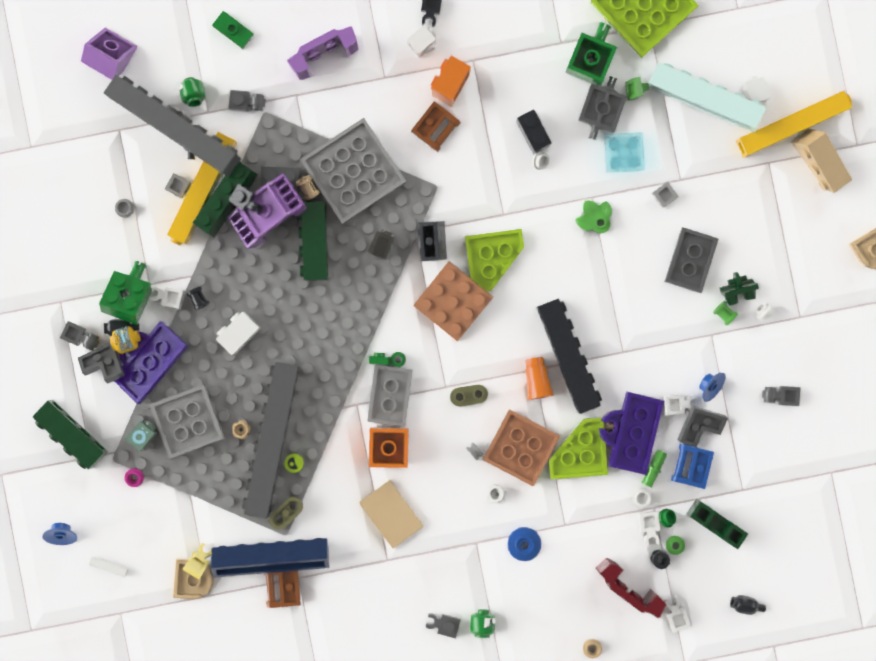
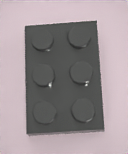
M261 166L260 188L281 174H285L299 194L300 187L296 185V182L300 179V168ZM291 215L279 225L298 226V216Z
M681 227L664 282L701 294L719 238Z

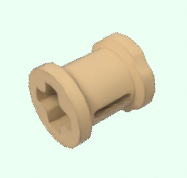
M310 175L304 176L296 182V185L300 187L304 194V200L312 199L320 193L319 189H316L312 183Z

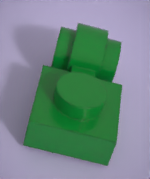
M374 352V356H369V364L401 367L406 362V356L402 352H395L391 357H385V353ZM396 356H401L402 361L400 363L395 362Z

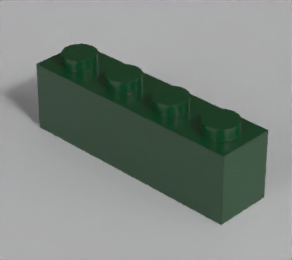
M239 162L229 178L227 176L223 178L192 223L205 233L215 237L227 220V217L236 207V205L229 201V198L237 185L241 184L248 189L258 174Z
M306 202L304 204L307 209L298 216V219H302V227L298 229L299 238H302V246H299V256L303 258V265H300V277H304V281L328 280L325 202Z
M47 400L32 416L36 426L42 430L45 429L49 433V438L55 443L59 442L63 446V451L69 456L73 455L77 459V464L83 469L87 468L89 470L94 468L109 452L54 400Z

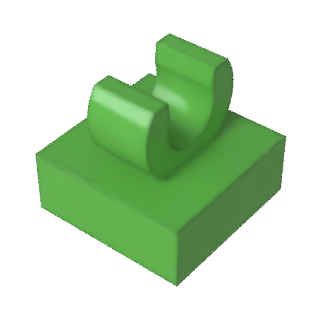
M635 77L625 82L628 101L643 97V93L649 91V84L642 83L641 77Z

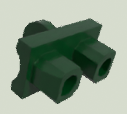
M738 272L733 273V279L727 280L728 285L719 287L720 293L724 296L729 306L739 303L737 297L739 294H743L745 300L756 299V290L759 289L758 283H755L752 278L747 280L746 275L740 276Z

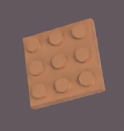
M448 261L413 306L458 342L494 297L451 261Z
M509 409L482 460L534 487L560 435Z

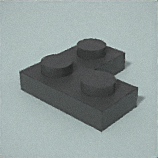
M111 343L77 358L84 376L101 369L104 381L107 384L125 376L118 352L113 350Z
M692 405L677 440L680 443L697 447L704 430L721 435L728 417Z

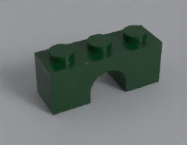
M698 499L694 501L686 513L687 516L736 549L740 548L749 533Z

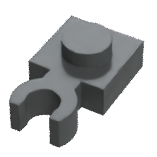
M428 613V617L434 619V623H426V628L434 629L436 627L438 628L437 634L456 639L461 621L460 618L442 614L441 619H439L435 614Z

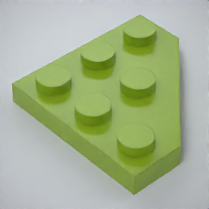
M522 229L465 236L470 278L487 292L492 291L524 249Z
M602 417L584 418L548 461L551 480L608 475L606 444L599 434V428H604V422L601 421Z

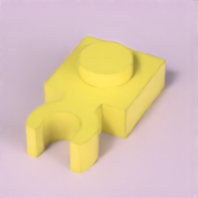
M205 543L199 546L198 554L196 552L192 553L182 569L197 579H200L210 563L207 558L211 556L212 548L209 552H204L203 547Z

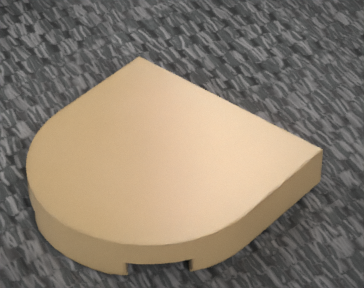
M876 228L849 243L860 263L869 269H876Z
M176 559L173 598L199 599L205 596L211 590L214 582L211 568L207 566L200 579H197L182 570L189 559Z

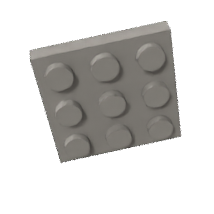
M205 384L150 404L169 459L225 438Z

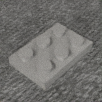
M383 365L374 366L367 422L405 427L413 369Z

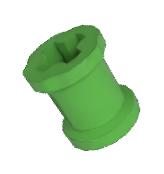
M724 300L712 313L714 315L717 314L727 326L737 317L738 313L732 311Z

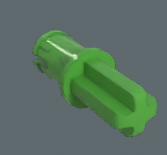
M661 450L656 451L650 466H648L647 474L644 476L643 481H641L642 484L650 488L653 487L658 474L662 472L660 470L667 457V453Z

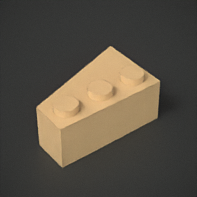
M807 129L791 141L824 191L835 193L852 181L849 172L826 132Z

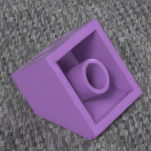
M104 27L84 44L80 62L112 80L115 75L119 76L124 72L138 46Z

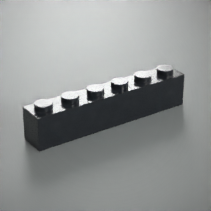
M558 298L537 306L536 309L577 413L582 414L600 407L602 397L599 391L594 389L593 383H595L592 373H588L586 369L588 362L585 355H581L579 351L581 344L578 337L573 336L572 330L574 326L571 319L566 318L564 312H567L564 301L560 302Z

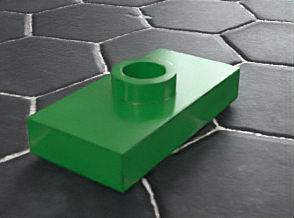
M224 10L212 24V27L242 50L254 36V33Z

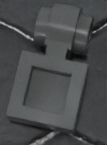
M230 90L228 109L248 112L250 105L252 110L263 111L266 99H264L262 94H253V97L250 98V92Z
M67 321L60 336L61 339L76 346H79L82 341L84 343L83 347L91 351L97 348L100 342L98 340L99 336L90 332L88 335H84L87 329L71 321Z
M765 386V389L762 390V398H764V402L775 403L776 399L779 398L778 405L799 406L801 387L780 386L778 392L776 387Z

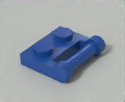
M680 443L678 461L671 481L705 489L714 452ZM687 452H693L687 478H683L682 472Z

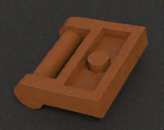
M433 101L413 127L411 133L438 153L441 149L440 146L461 122ZM446 118L450 122L434 142L430 138Z
M298 571L264 574L266 575L268 597L266 608L301 605ZM277 574L279 575L280 600H275L274 575Z

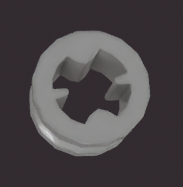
M472 442V445L470 447L467 446L466 449L476 460H479L478 457L480 455L483 456L484 453Z

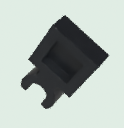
M422 0L421 12L426 13L422 17V26L425 25L427 19H431L432 27H435L436 18L434 14L440 15L442 0Z

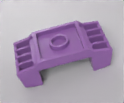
M349 26L341 30L332 29L300 46L298 52L287 60L291 70L299 80L313 76L306 62L309 60L311 62L316 61L324 52H333L340 44L348 57L359 50L353 27Z
M281 174L254 193L256 196L253 200L263 206L259 214L251 211L249 208L247 211H243L237 207L227 217L247 249L258 247L267 240L265 235L291 215L299 216L307 209L285 174Z

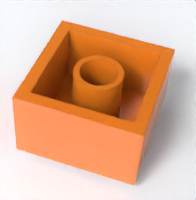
M451 55L449 59H444L440 67L439 77L435 75L430 84L432 96L450 107L453 106L471 73L470 65Z
M370 427L369 467L408 468L409 428Z

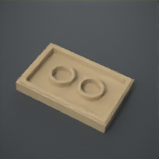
M390 479L359 502L392 549L424 526Z

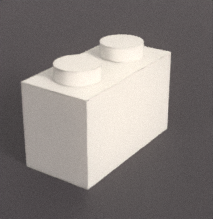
M237 312L230 319L232 323L228 327L223 326L217 332L218 337L216 340L232 356H235L261 329L246 312L241 314Z

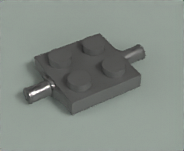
M613 76L609 77L607 86L600 87L592 83L590 85L578 121L592 127L588 136L589 139L593 136L592 140H596L599 130H606L614 133L627 96L614 90L617 78L614 77L613 79Z

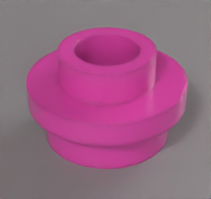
M132 468L125 473L124 479L128 486L138 487L143 483L144 475L141 470ZM133 474L138 477L137 480L132 479Z

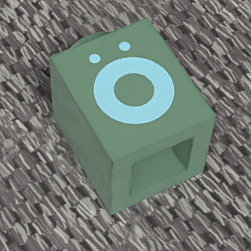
M142 420L139 421L125 440L138 451H143L159 432L155 430L156 426L152 422Z

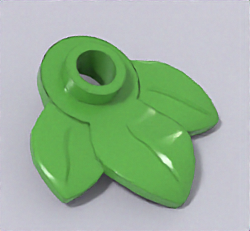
M584 201V215L575 219L576 224L585 231L594 230L600 234L607 232L611 226L609 219L612 214L611 205L607 201L600 205L594 201ZM604 221L603 226H598L597 223Z

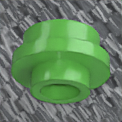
M671 536L666 541V549L672 555H679L685 549V542L679 536ZM675 542L679 543V547L677 549H673L672 547L673 543Z

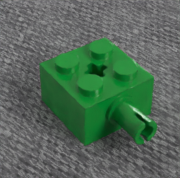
M600 22L594 37L581 33L565 73L597 86L602 85L617 49V46L605 42L611 29L610 25L607 24L604 31H602L605 23ZM590 57H593L592 63L588 62Z
M135 261L129 275L114 270L99 302L102 313L138 325L152 294L151 283L140 279L146 268L143 262L139 265V261Z

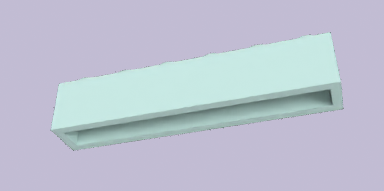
M658 62L649 81L650 89L755 133L766 109L763 103L757 100L750 101L745 99V96L738 92L733 94L727 91V88L724 86H714L707 79L699 77V79L695 78L690 72L676 70L673 65L666 62L663 64Z

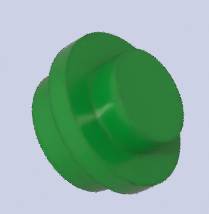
M666 508L659 512L661 525L665 528H670L676 523V514L673 510Z

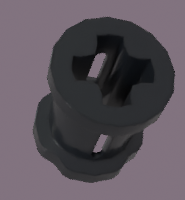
M201 286L186 293V296L190 297L194 305V311H198L210 304L209 300L205 299Z
M657 549L652 552L650 561L658 569H665L670 564V557L664 551ZM659 555L663 557L662 563L656 561L659 559Z

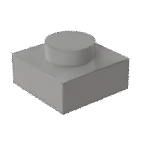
M173 172L164 189L183 199L191 182Z
M666 182L651 193L662 209L679 197L669 182Z

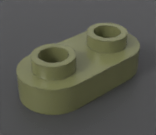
M480 384L457 387L450 394L451 402L458 407L485 402L488 397L487 389ZM477 390H480L482 392V396L480 398H477L475 396V392ZM458 393H461L463 395V399L461 401H458L456 399V395Z
M296 496L285 500L270 515V525L277 530L285 528L302 512V500ZM296 503L297 509H292L290 504ZM277 516H282V517H283V521H282V522H278V521L276 520V517H277Z

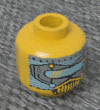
M130 326L114 330L110 337L113 350L118 351L120 354L136 350L138 342L141 341L139 332L137 330L134 331Z

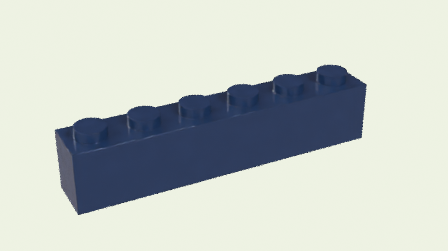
M327 538L297 539L295 541H277L275 543L259 542L257 544H239L237 546L222 545L212 548L211 570L214 578L330 568Z

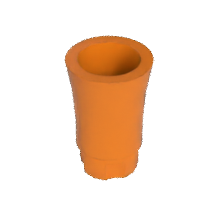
M543 357L525 360L528 400L554 396Z

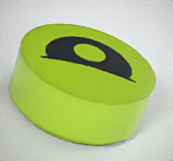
M297 453L288 455L284 461L286 470L291 473L299 472L304 466L303 457Z

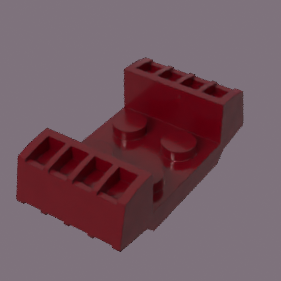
M605 558L596 566L595 569L605 579V583L610 590L641 613L647 612L660 619L666 604L656 592L650 588L644 598L633 589L629 592L626 584L618 579L623 569L618 563L609 558Z

